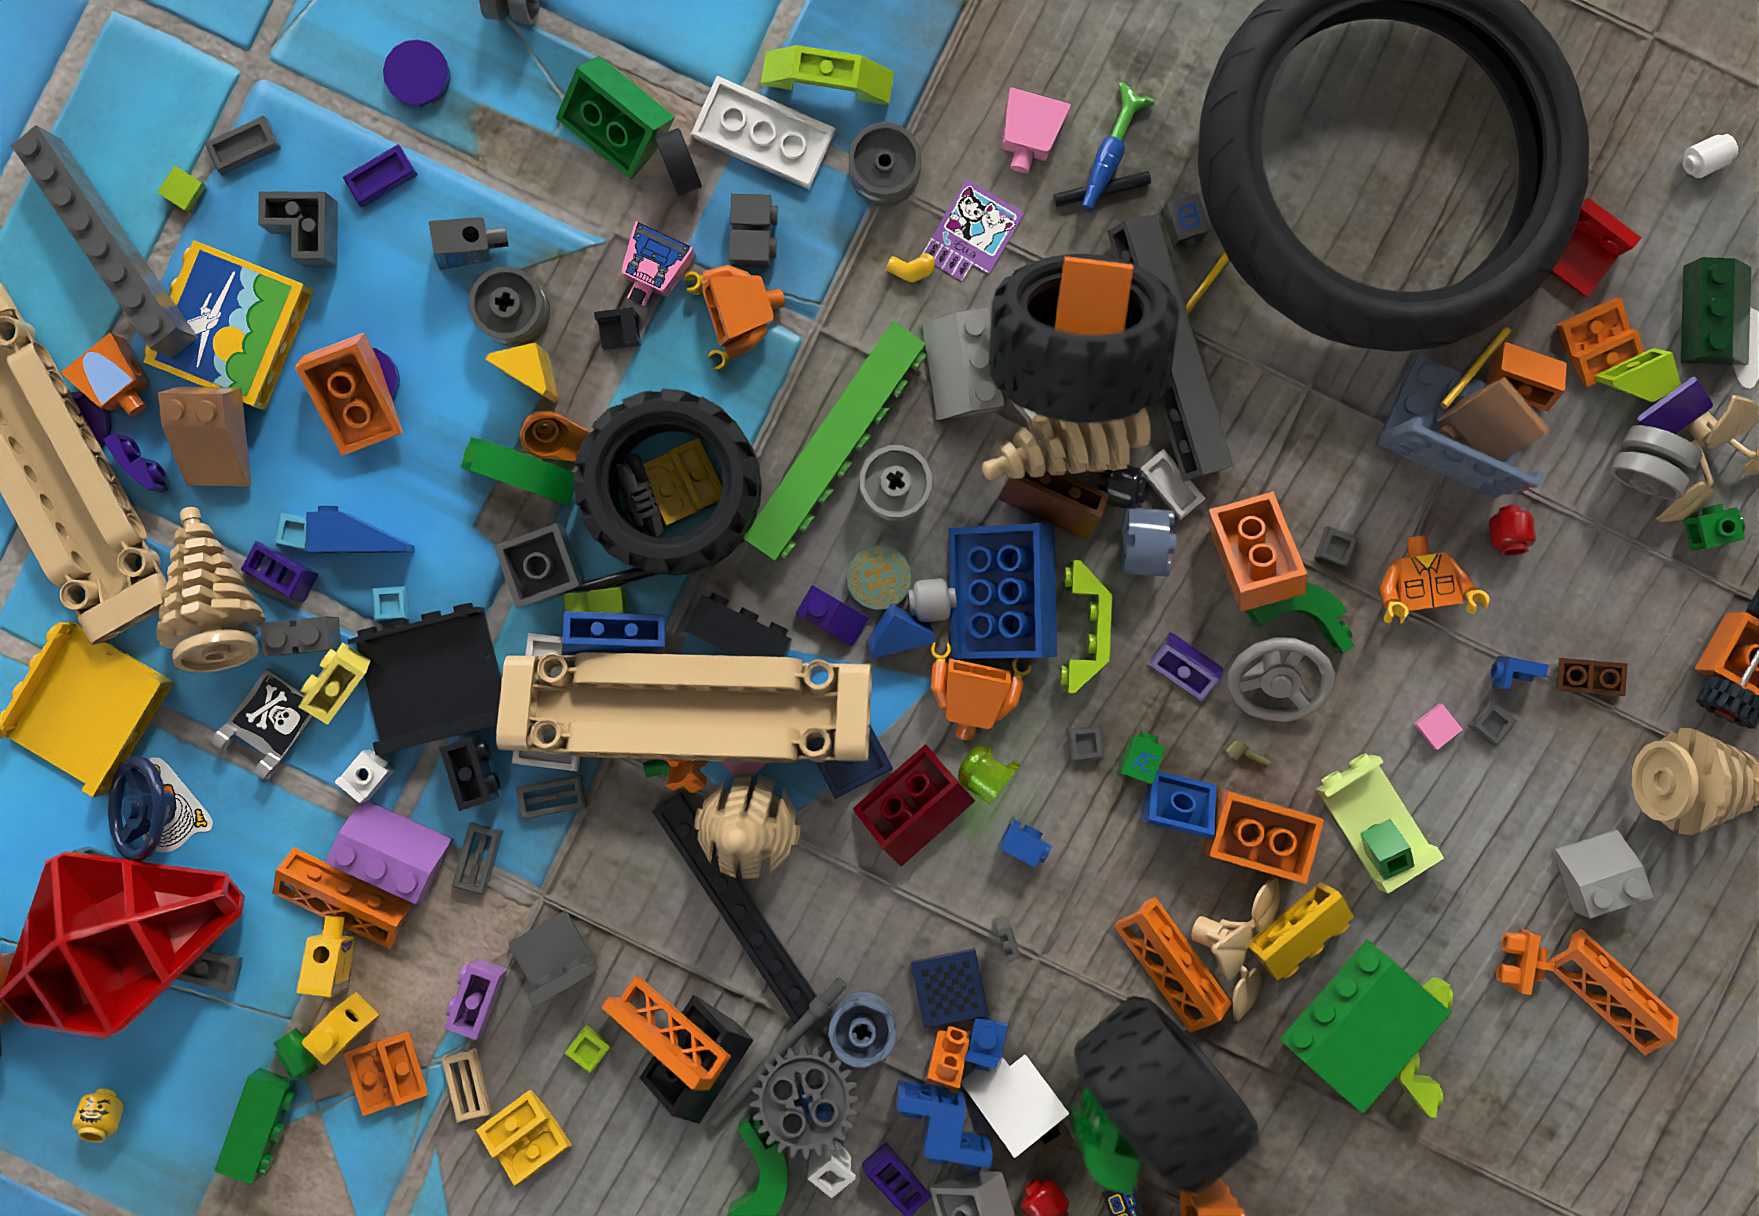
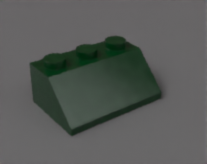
M1701 257L1683 266L1681 363L1749 364L1751 267L1735 258Z

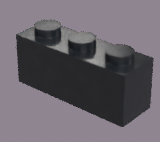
M713 592L710 598L705 595L701 596L685 628V631L735 656L784 657L792 641V638L786 636L789 631L788 629L772 621L768 627L757 621L760 615L744 607H741L739 612L727 607L730 600Z

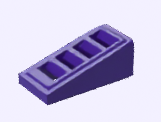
M255 541L241 568L243 572L288 599L301 602L306 600L318 577L317 572L258 541ZM264 555H267L268 557L261 571L257 570ZM276 561H277L278 564H277V566H276V568H275V570H274L272 576L270 577L269 575H270V573H271V571H272V569H273V567H274V565H275V563H276ZM289 568L290 571L283 583H281L285 573Z
M887 1143L882 1144L863 1161L862 1167L866 1176L904 1216H911L932 1197L930 1192ZM897 1169L898 1172L885 1182L884 1179ZM906 1179L907 1182L894 1192L893 1190ZM915 1188L917 1192L903 1203L902 1199Z

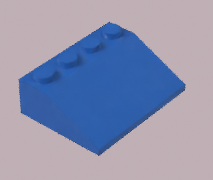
M1034 523L949 528L950 588L955 589L957 607L951 608L950 613L951 659L1057 657L1055 525Z

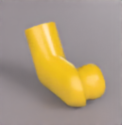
M923 253L919 258L906 263L892 256L885 271L907 282L914 283L928 277L934 271L935 258L928 253Z

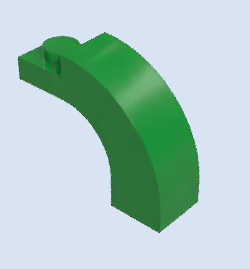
M471 437L464 451V458L460 468L569 506L574 493V472L518 451Z
M1306 582V594L1245 610L1255 627H1263L1278 616L1289 611L1302 613L1315 622L1334 653H1345L1354 647L1350 639L1353 637L1351 630L1345 622L1337 620L1339 616L1347 612V609L1330 592L1314 584Z
M750 1112L739 1120L737 1129L758 1162L760 1178L750 1191L730 1203L727 1215L777 1216L785 1199L789 1178L787 1149L783 1153L777 1152L780 1143L778 1140L768 1145L766 1142L769 1132L758 1133L759 1128L764 1123L763 1121L753 1120V1115Z

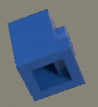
M1012 817L998 843V847L1033 867H1036L1038 861L1043 863L1048 857L1052 845L1041 839L1042 832L1027 824L1022 829L1019 827L1021 824L1020 820Z

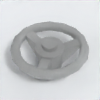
M1272 638L1255 643L1238 655L1229 669L1227 688L1234 703L1248 715L1267 722H1290L1305 718L1324 705L1333 692L1335 672L1330 659L1316 646L1296 638ZM1260 655H1264L1261 662L1241 676L1247 664ZM1304 655L1318 665L1322 675L1320 688L1311 699L1301 684V675L1296 668ZM1262 687L1263 691L1271 697H1289L1296 707L1268 709L1254 704L1245 696L1244 692Z

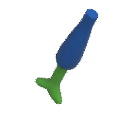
M1123 82L1118 83V89L1122 98V110L1111 136L1103 139L1098 148L1090 173L1086 195L1081 204V208L1087 212L1093 211L1098 198L1123 158L1125 151L1123 139L1133 114L1155 104V101L1150 97H1138Z

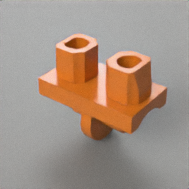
M664 759L669 764L666 786L672 791L683 786L690 793H694L706 786L707 776L699 769L706 766L709 761Z
M1519 929V933H1503L1501 949L1504 952L1514 953L1515 960L1514 966L1499 963L1496 980L1522 994L1532 995L1534 980L1543 982L1545 970L1555 971L1556 969L1555 963L1546 961L1548 949L1539 947L1541 936L1524 929Z
M952 1026L948 1027L946 1031L938 1029L926 1076V1084L940 1085L953 1093H958L965 1065V1055L970 1039L966 1038V1031Z

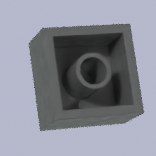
M555 523L494 545L516 609H527L564 594L585 588L567 532L561 524Z

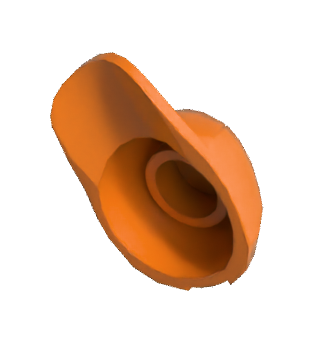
M537 411L528 415L523 421L520 429V443L527 453L535 457L574 462L583 439L590 432L557 412Z

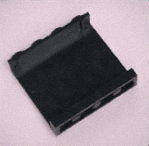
M465 603L454 606V613L441 615V611L429 612L421 615L422 621L409 623V619L397 620L389 623L390 629L378 632L377 627H370L358 630V637L347 639L348 644H356L358 652L371 660L364 677L380 741L373 742L375 755L497 725L502 679L484 608H473L472 603Z

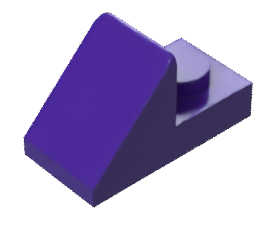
M813 585L796 611V614L853 646L869 619Z

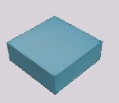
M281 512L274 544L306 551V517Z
M408 587L372 588L374 621L410 619Z

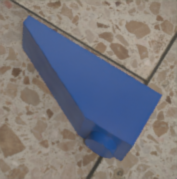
M318 506V512H306V552H415L414 545L351 514L338 512V506Z

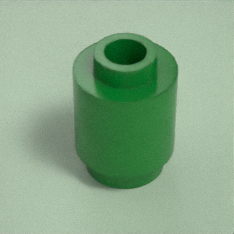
M295 1028L273 1044L277 1049L275 1054L291 1079L298 1075L302 1080L319 1069L316 1064L319 1060L301 1043L307 1035L305 1032L301 1034L298 1028Z

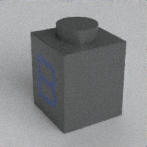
M1198 193L1167 202L1161 211L1173 248L1183 245L1184 249L1195 247L1203 243L1202 238L1210 231Z

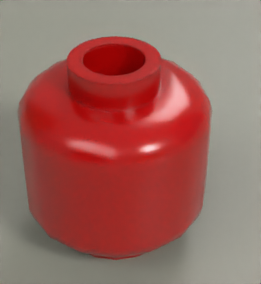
M1517 505L1503 506L1499 508V513L1489 519L1488 526L1491 545L1495 550L1501 551V554L1504 556L1524 554L1529 551V547L1536 541L1532 514L1528 511L1520 510Z
M1035 1178L1022 1189L1025 1196L1021 1200L1020 1207L1026 1216H1069L1067 1210L1070 1201L1054 1180L1045 1179L1040 1182L1038 1178Z

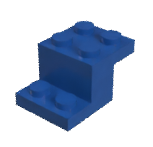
M898 1080L896 1090L897 1111H901L903 1116L913 1119H921L922 1115H925L922 1133L923 1157H927L930 1162L939 1165H947L949 1161L962 1163L964 1168L975 1171L982 1170V1167L991 1168L993 1153L989 1135L962 1131L966 1112L963 1091L958 1090L956 1094L943 1087Z

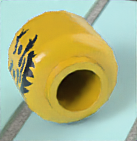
M97 1089L95 1093L84 1095L79 1101L73 1118V1129L78 1133V1137L84 1141L104 1142L106 1138L113 1136L118 1131L124 1112V1103L116 1097L114 1091L109 1089Z

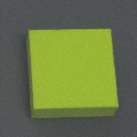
M174 166L157 193L189 213L206 185L177 166Z
M586 1025L564 1054L591 1073L611 1048L612 1044Z

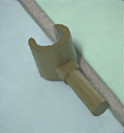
M1235 738L1231 739L1223 747V751L1236 762L1242 755H1245L1264 767H1268L1270 764V760L1253 752L1245 743Z

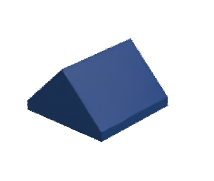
M1157 771L1153 785L1148 784L1140 819L1148 824L1213 839L1215 835L1216 785Z

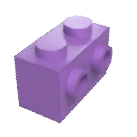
M476 958L468 966L464 965L457 984L460 985L457 996L452 997L446 1010V1015L449 1018L445 1029L477 1040L486 1031L508 969Z

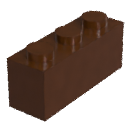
M1024 469L1025 475L1023 478L1013 479L1007 475L998 500L1086 540L1100 521L1110 495L1066 474L1053 476L1045 471L1043 477H1031Z

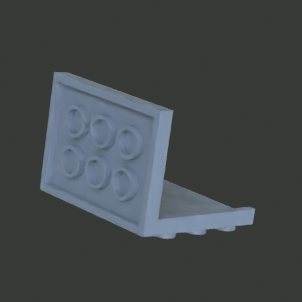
M1419 353L1415 355L1376 441V445L1492 497L1499 498L1502 495H1511L1515 492H1524L1527 489L1539 487L1545 475L1544 473L1537 471L1527 474L1512 467L1518 452L1500 462L1439 434L1440 429L1434 423L1462 398L1486 387V383L1472 378L1451 405L1444 409L1440 405L1441 402L1465 374ZM1530 406L1536 413L1538 408Z

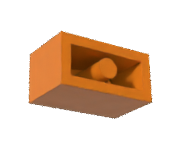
M1504 341L1489 362L1486 386L1505 377L1529 406L1548 412L1565 392L1567 363Z

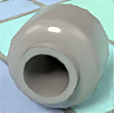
M942 578L917 581L913 585V590H908L911 616H916L917 620L921 623L946 620L950 617L951 608L957 607L955 589H948L947 582Z

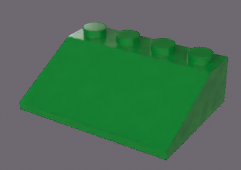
M1367 939L1279 1040L1364 1114L1452 1012Z

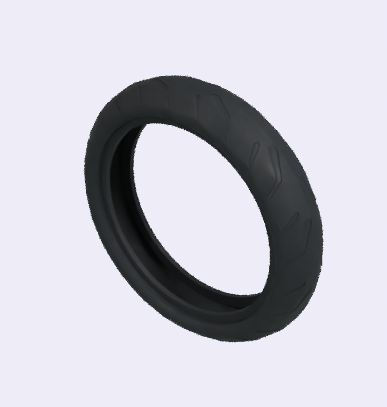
M1264 0L1251 12L1228 42L1218 60L1209 83L1200 118L1198 172L1201 191L1210 222L1230 262L1244 281L1269 306L1279 311L1301 328L1327 340L1357 348L1405 352L1448 345L1479 333L1507 316L1543 284L1559 262L1575 231L1588 184L1589 134L1579 88L1564 54L1550 32L1520 0ZM1381 19L1406 22L1428 29L1457 45L1474 59L1496 86L1512 119L1519 153L1517 195L1511 216L1498 243L1486 259L1460 282L1435 290L1418 292L1392 291L1362 284L1340 274L1318 259L1303 245L1287 225L1272 196L1264 170L1262 123L1268 93L1274 78L1290 51L1302 41L1320 31L1351 21Z

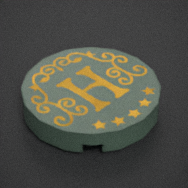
M884 545L869 546L858 552L850 562L847 571V583L852 596L861 605L873 610L887 609L891 603L894 605L899 604L908 594L912 582L911 568L905 557L896 549Z

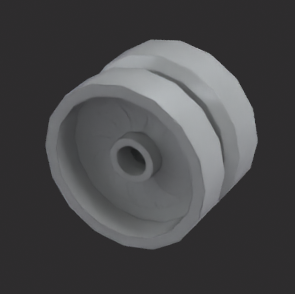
M1632 426L1622 442L1626 452H1620L1616 455L1609 470L1611 475L1618 481L1635 490L1663 499L1676 500L1683 497L1689 485V478L1686 474L1696 470L1703 455L1702 451L1695 444L1676 434L1655 427Z
M888 445L876 450L865 461L860 472V493L865 505L876 516L886 520H905L916 515L925 506L932 489V473L927 461L916 450L904 445ZM894 478L899 479L902 483L901 488L897 487L896 490H892L890 488V481Z

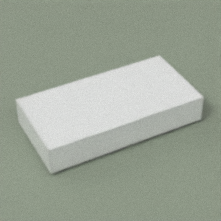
M1164 449L1141 467L1144 477L1149 478V486L1170 510L1175 511V516L1178 520L1184 518L1206 499L1191 480L1183 482L1179 466Z

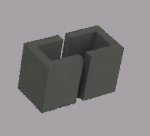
M731 193L730 224L732 225V230H730L729 261L731 266L771 268V258H777V238H771L772 225L778 226V206L773 205L771 195Z
M324 616L260 623L263 656H283L329 651L330 649L337 650L341 645L339 617Z

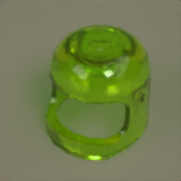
M981 745L974 747L967 753L959 766L958 779L967 790L988 804H991L1021 764L1012 760L1009 765H1003L991 756L992 748Z

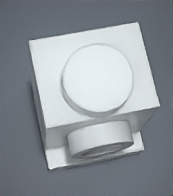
M368 749L361 751L346 771L336 779L335 783L356 801L362 803L369 801L394 772V769L388 765L390 760L384 754L375 755L374 750ZM362 768L366 769L369 773L367 780L359 775Z
M835 1140L836 1150L832 1151L827 1145H824V1156L819 1157L815 1149H813L808 1164V1180L830 1198H833L855 1180V1174L851 1172V1156ZM826 1171L828 1172V1177L823 1175Z

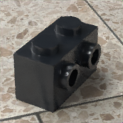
M478 735L439 747L459 811L500 798L498 791H501V783L497 773L491 771L488 761L491 759V751L486 740L482 741L481 736Z

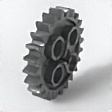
M801 1045L799 1055H796L792 1048H788L787 1059H784L778 1053L775 1054L777 1065L773 1066L765 1063L764 1065L769 1074L767 1076L757 1074L756 1076L763 1083L762 1088H752V1092L760 1095L759 1100L750 1103V1106L760 1108V1113L753 1116L752 1119L755 1121L763 1120L764 1123L759 1128L758 1133H770L766 1142L768 1145L778 1140L780 1143L777 1152L783 1153L787 1147H790V1156L792 1158H796L800 1149H802L805 1159H810L812 1149H815L819 1157L824 1156V1145H827L832 1151L836 1150L834 1142L836 1137L842 1141L847 1140L842 1131L844 1127L848 1129L855 1128L848 1120L849 1116L859 1115L858 1111L851 1108L852 1103L861 1101L860 1097L852 1096L850 1092L858 1087V1083L847 1082V1079L853 1073L852 1070L841 1072L840 1069L844 1062L840 1059L831 1063L833 1056L831 1051L825 1053L821 1058L820 1047L818 1046L814 1047L811 1055L808 1054L805 1045ZM815 1070H820L825 1076L824 1084L821 1088L813 1090L809 1085V1076ZM796 1072L801 1074L805 1095L813 1097V1102L809 1103V1110L816 1125V1131L814 1132L810 1130L807 1110L804 1107L798 1106V1102L803 1097L796 1082ZM783 1081H789L793 1087L792 1095L786 1100H781L777 1095L778 1085ZM825 1103H830L835 1110L834 1118L828 1123H823L818 1117L819 1108ZM793 1114H798L803 1124L801 1130L796 1134L790 1133L786 1126L787 1119Z

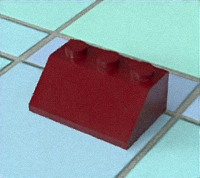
M925 744L852 809L882 849L902 867L970 807L975 800Z

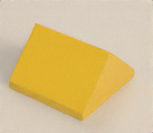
M537 343L489 353L486 357V360L551 402L556 404L559 397L549 354Z

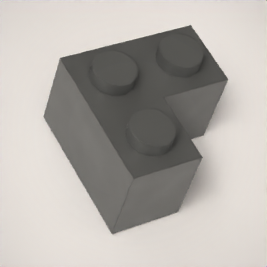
M259 191L258 225L271 234H291L292 259L304 267H337L338 202L326 192Z

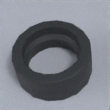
M680 128L656 136L655 140L677 195L681 196L702 188Z

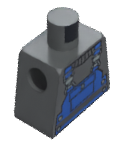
M482 217L428 221L433 252L439 270L491 261L489 249L509 247L506 227L486 229L484 218Z

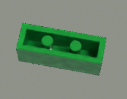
M262 1068L257 1069L247 1077L214 1169L215 1172L251 1185L262 1175L266 1176L274 1161V1156L271 1155L273 1146L279 1143L285 1131V1124H282L285 1113L292 1109L297 1094L293 1092L296 1080Z

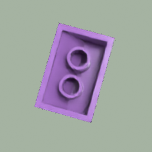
M372 801L359 803L339 831L325 863L417 904L427 898L453 838Z

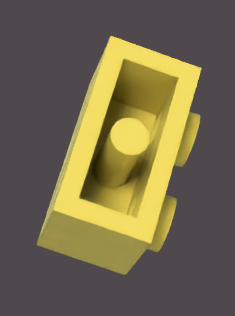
M343 642L336 652L330 649L319 664V666L323 667V670L317 677L311 674L300 691L305 693L299 708L328 725L365 675L371 660Z

